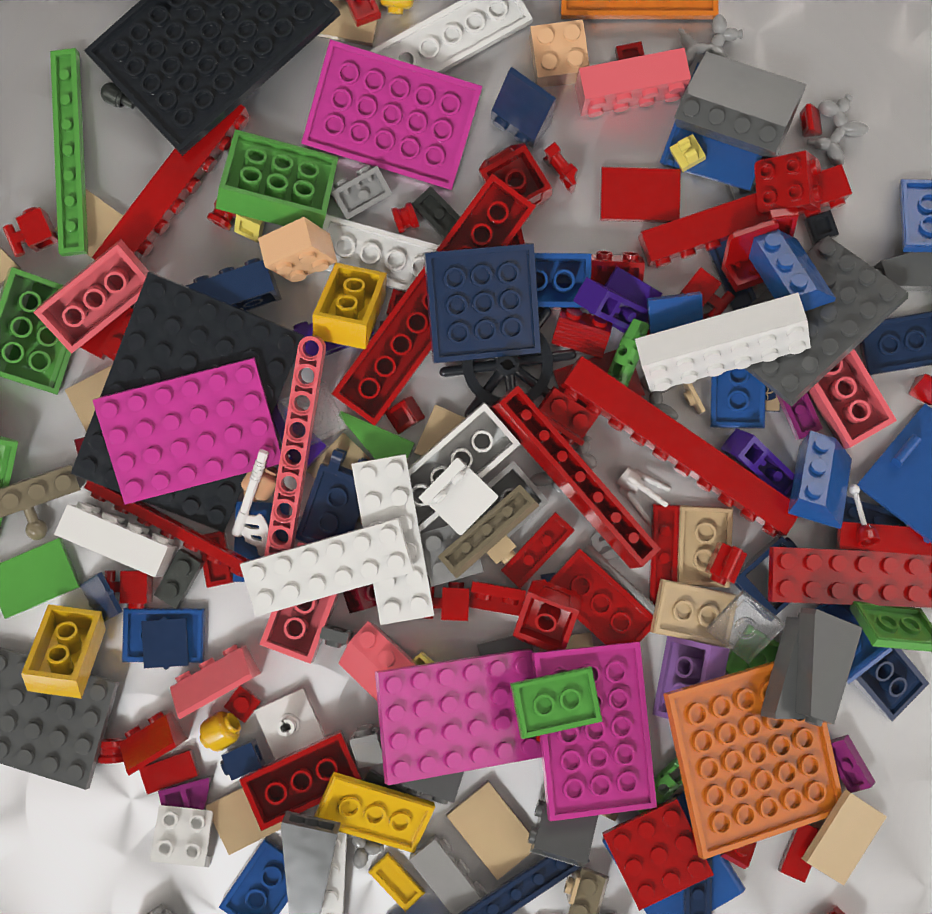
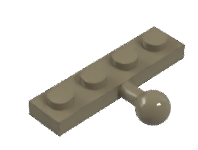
M69 464L0 488V518L23 510L28 522L25 528L26 535L32 540L43 539L47 534L48 528L44 521L38 519L34 506L81 490L76 476L70 474L73 468L72 465Z
M519 484L484 516L481 515L474 522V525L444 550L438 558L457 579L538 508V503Z
M583 867L579 874L580 883L573 905L571 904L568 914H599L609 876Z

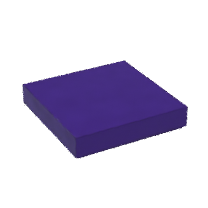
M618 266L615 267L604 285L647 308V298L661 297L663 294ZM614 323L612 324L613 327L623 333L627 330Z

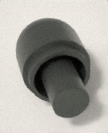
M109 82L102 86L101 97L105 102L115 107L122 108L125 105L131 109L135 108V105L114 83Z

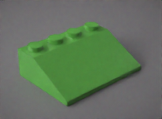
M235 129L220 181L215 209L281 226L305 217L320 228H323L339 157Z
M14 267L9 268L0 293V377L58 395L71 353L34 314V311L41 303L63 286L62 284Z

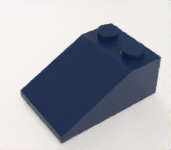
M511 67L491 110L492 122L498 129L502 131L508 130L515 135L514 139L518 143H524L526 146L529 145L534 148L552 123L556 98Z
M892 648L889 654L852 682L892 722L929 685V682L903 650Z

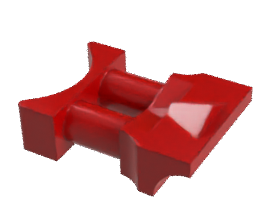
M554 142L544 150L547 156L543 160L549 167L552 165L560 175L559 179L572 194L577 184L575 179L578 169L564 159L560 154L561 149Z

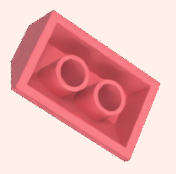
M369 621L349 641L338 663L376 701L375 671L418 665L376 624Z
M237 644L224 650L222 652L224 657L216 662L212 657L198 665L201 669L200 671L192 675L190 671H187L175 678L177 683L171 686L170 690L179 719L261 674L246 645L238 648Z

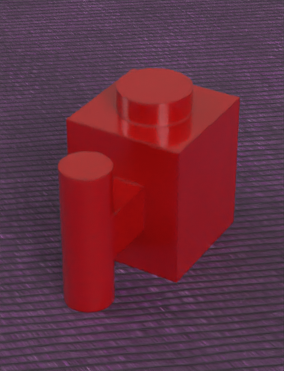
M40 207L28 208L22 212L21 216L16 217L20 227L19 231H15L13 224L3 227L15 257H21L25 254L22 247L24 243H27L28 247L35 252L58 243V235L54 231L55 228L48 213Z
M700 267L680 292V294L701 292L703 308L706 304L713 308L708 313V318L721 315L735 298L729 291H726L721 298L715 293L722 283L702 267Z
M718 542L704 572L711 574L710 580L725 586L726 582L734 584L747 553L738 547Z
M115 570L105 571V579L114 591V595L115 592H120L119 604H128V609H144L145 604L153 603V576L139 570L120 571V581H116Z
M448 582V587L443 586L442 597H434L435 586H430L433 609H442L441 620L468 621L470 588L464 587V582ZM433 616L424 617L423 619H433Z

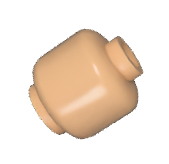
M276 467L264 468L253 499L254 502L257 500H269L274 493L278 474ZM248 472L244 477L243 481L241 482V487L244 489V496L250 480L249 478L251 476V472Z

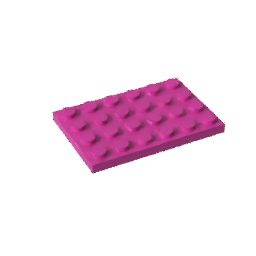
M330 39L301 144L453 190L483 86Z
M255 357L92 400L124 504L251 472L260 449L269 452L265 468L278 465L280 462L281 448Z
M640 642L532 653L534 678L591 666L602 722L540 735L548 820L557 821L657 808Z
M522 649L375 671L385 784L393 785L541 758V744L535 737L520 738L510 686L512 682L534 678L533 651L531 649Z

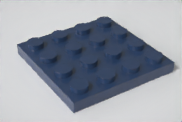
M534 243L424 252L433 363L541 353Z

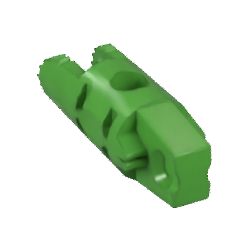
M638 319L632 320L628 330L622 336L608 370L609 375L616 380L618 379L626 387H628L639 360L635 339L646 336L650 326L648 323Z
M677 756L654 777L657 806L664 803L683 785L681 774L676 779L670 775L679 767ZM666 784L664 789H658L659 785ZM642 809L637 811L641 814L643 812L648 811L649 809Z

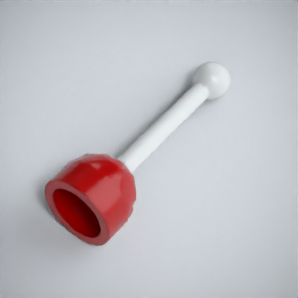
M852 484L849 487V492L854 496L861 526L856 531L858 546H873L880 542L878 531L875 527L867 525L858 494L860 487L857 484Z

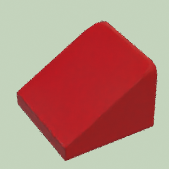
M811 103L806 104L800 112L802 136L822 135L820 112Z
M923 374L916 377L909 390V395L928 405H932V376Z
M412 396L401 400L385 413L398 435L425 419V415Z

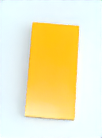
M333 772L314 817L341 822L339 832L415 853L433 814L435 804L426 799Z

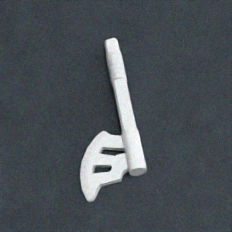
M263 449L259 450L247 490L232 530L233 536H244L245 542L256 546L259 556H264L269 527L262 514L249 515V511L269 454L268 451ZM246 524L258 525L259 528H251ZM253 535H255V536H261V537H262V540L253 537Z

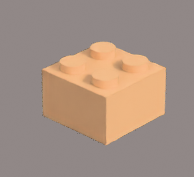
M583 19L530 26L529 41L535 83L541 88L576 83L579 68L589 66Z
M305 217L258 238L265 267L291 282L302 281L307 275L324 271L330 265L337 262L330 233Z

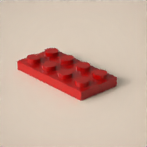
M580 548L573 553L548 581L568 590L576 591L582 597L583 603L577 619L605 645L641 642L650 632L653 615Z

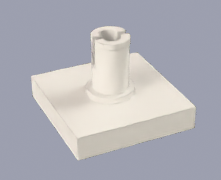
M304 687L254 710L275 760L326 737Z

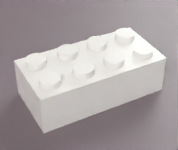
M78 502L77 505L67 504L54 535L150 576L163 577L166 574L179 549V546L173 544V539H169L160 533L159 535L154 533L151 535L148 533L149 528L137 523L125 524V518L119 515L105 512L101 514L99 513L101 508L87 502Z

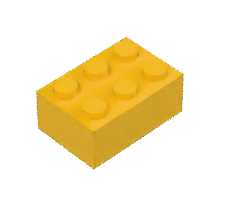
M335 263L313 312V336H319L326 342L366 350L386 298L387 273Z
M48 604L21 673L27 691L82 699L106 631L101 611Z

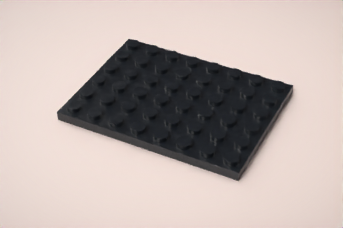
M140 0L90 44L84 52L183 156L341 14L339 9L330 0Z
M149 271L100 397L255 357L272 416L296 357L299 342L303 339L304 335ZM94 411L70 474L121 493L96 411ZM247 473L140 501L224 533L242 490L241 482Z

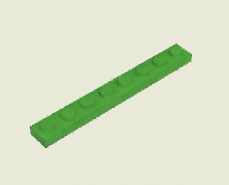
M76 48L50 51L59 254L63 257L88 254L80 53Z

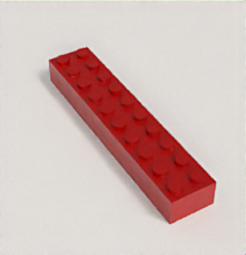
M491 174L436 251L509 245L536 206L497 176ZM425 266L369 341L366 350L364 349L331 393L374 426L378 424L432 350Z

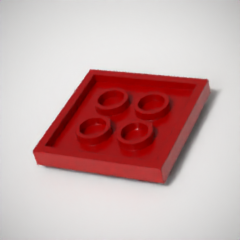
M676 797L658 805L657 808H652L602 832L639 911L714 875L707 859H702L698 856L693 830Z

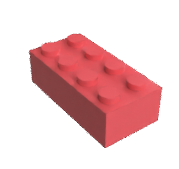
M685 48L579 68L575 90L581 116L597 117L605 111L623 112L628 110L630 106L648 107L655 104L656 101L674 102L679 100L691 80Z
M120 239L41 303L34 311V314L72 354L137 302L149 270Z
M855 349L808 391L834 438L839 441L844 449L851 448L897 421Z
M298 542L296 547L305 545L306 543ZM339 593L271 612L259 645L311 664L315 660L322 638H319L322 627L328 625Z

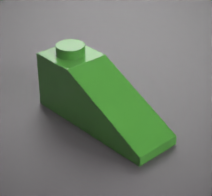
M340 411L339 417L374 459L406 454L408 463L416 445L414 442Z

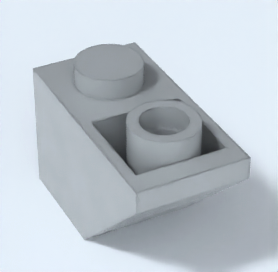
M373 724L357 727L349 741L358 768L383 763L380 727L374 728Z

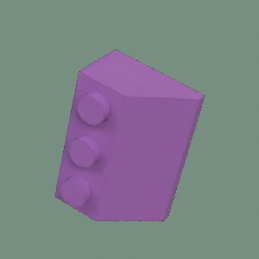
M667 636L652 715L668 719L663 693L724 676L730 648Z

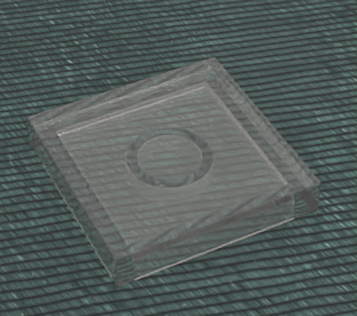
M325 379L320 384L310 447L348 429ZM299 395L297 398L298 406L301 409H308L310 406L309 398L305 395ZM290 396L278 401L276 404L285 424ZM295 422L293 424V432L298 436H304L306 432L305 426L300 422Z
M742 590L707 626V632L749 664L785 627V623L746 591Z

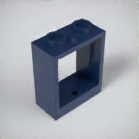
M776 536L741 568L734 583L758 612L768 620H772L789 603L773 602L770 604L746 576L769 556V547L798 548L789 537Z

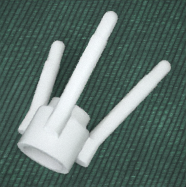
M629 466L616 482L621 487L619 492L629 500L651 528L652 522L650 517L631 495L630 491L635 494L640 489L656 502L667 507L668 503L643 485V480L666 491H670L671 487L642 473L639 469L633 470Z

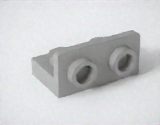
M367 165L356 171L358 177L348 181L347 178H344L333 184L335 190L331 191V195L334 197L346 220L393 194L378 166L371 168L370 165Z

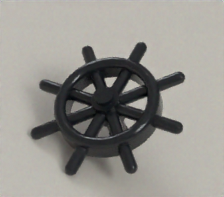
M544 307L538 314L539 330L552 314V310L549 307ZM540 332V354L493 357L492 359L494 360L473 363V360H463L461 365L442 367L439 373L441 377L464 375L468 387L476 396L464 412L466 418L483 402L493 406L501 398L492 394V392L503 378L505 379L506 393L516 387V376L531 387L525 394L532 402L540 395L545 398L551 390L547 386L552 376L553 362L573 360L576 358V351L568 349L552 352L547 339ZM542 364L539 379L522 368L524 366ZM495 371L484 387H482L475 373Z

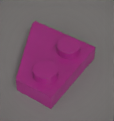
M211 776L159 790L158 794L161 805L205 810Z

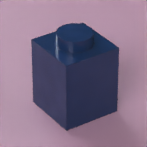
M256 739L226 751L221 755L223 760L220 761L224 774L226 776L229 775L231 781L262 768L266 763Z

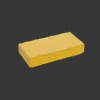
M389 851L368 871L405 912L425 894L424 888Z

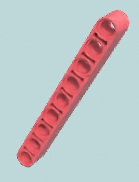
M316 335L303 338L299 342L264 556L294 548L326 353L324 340ZM310 340L315 341L319 346V351L315 356L309 355L306 351V344ZM304 368H310L314 372V380L311 383L305 382L301 377V372ZM299 395H305L309 398L310 406L308 409H301L298 406L297 398ZM295 422H300L305 426L306 432L304 436H298L293 432V424ZM290 449L300 452V462L295 463L289 459L288 453ZM286 476L296 479L297 487L295 489L285 486L284 479ZM281 503H288L292 507L293 512L291 515H285L281 512ZM282 529L286 531L288 540L280 541L276 537V530Z

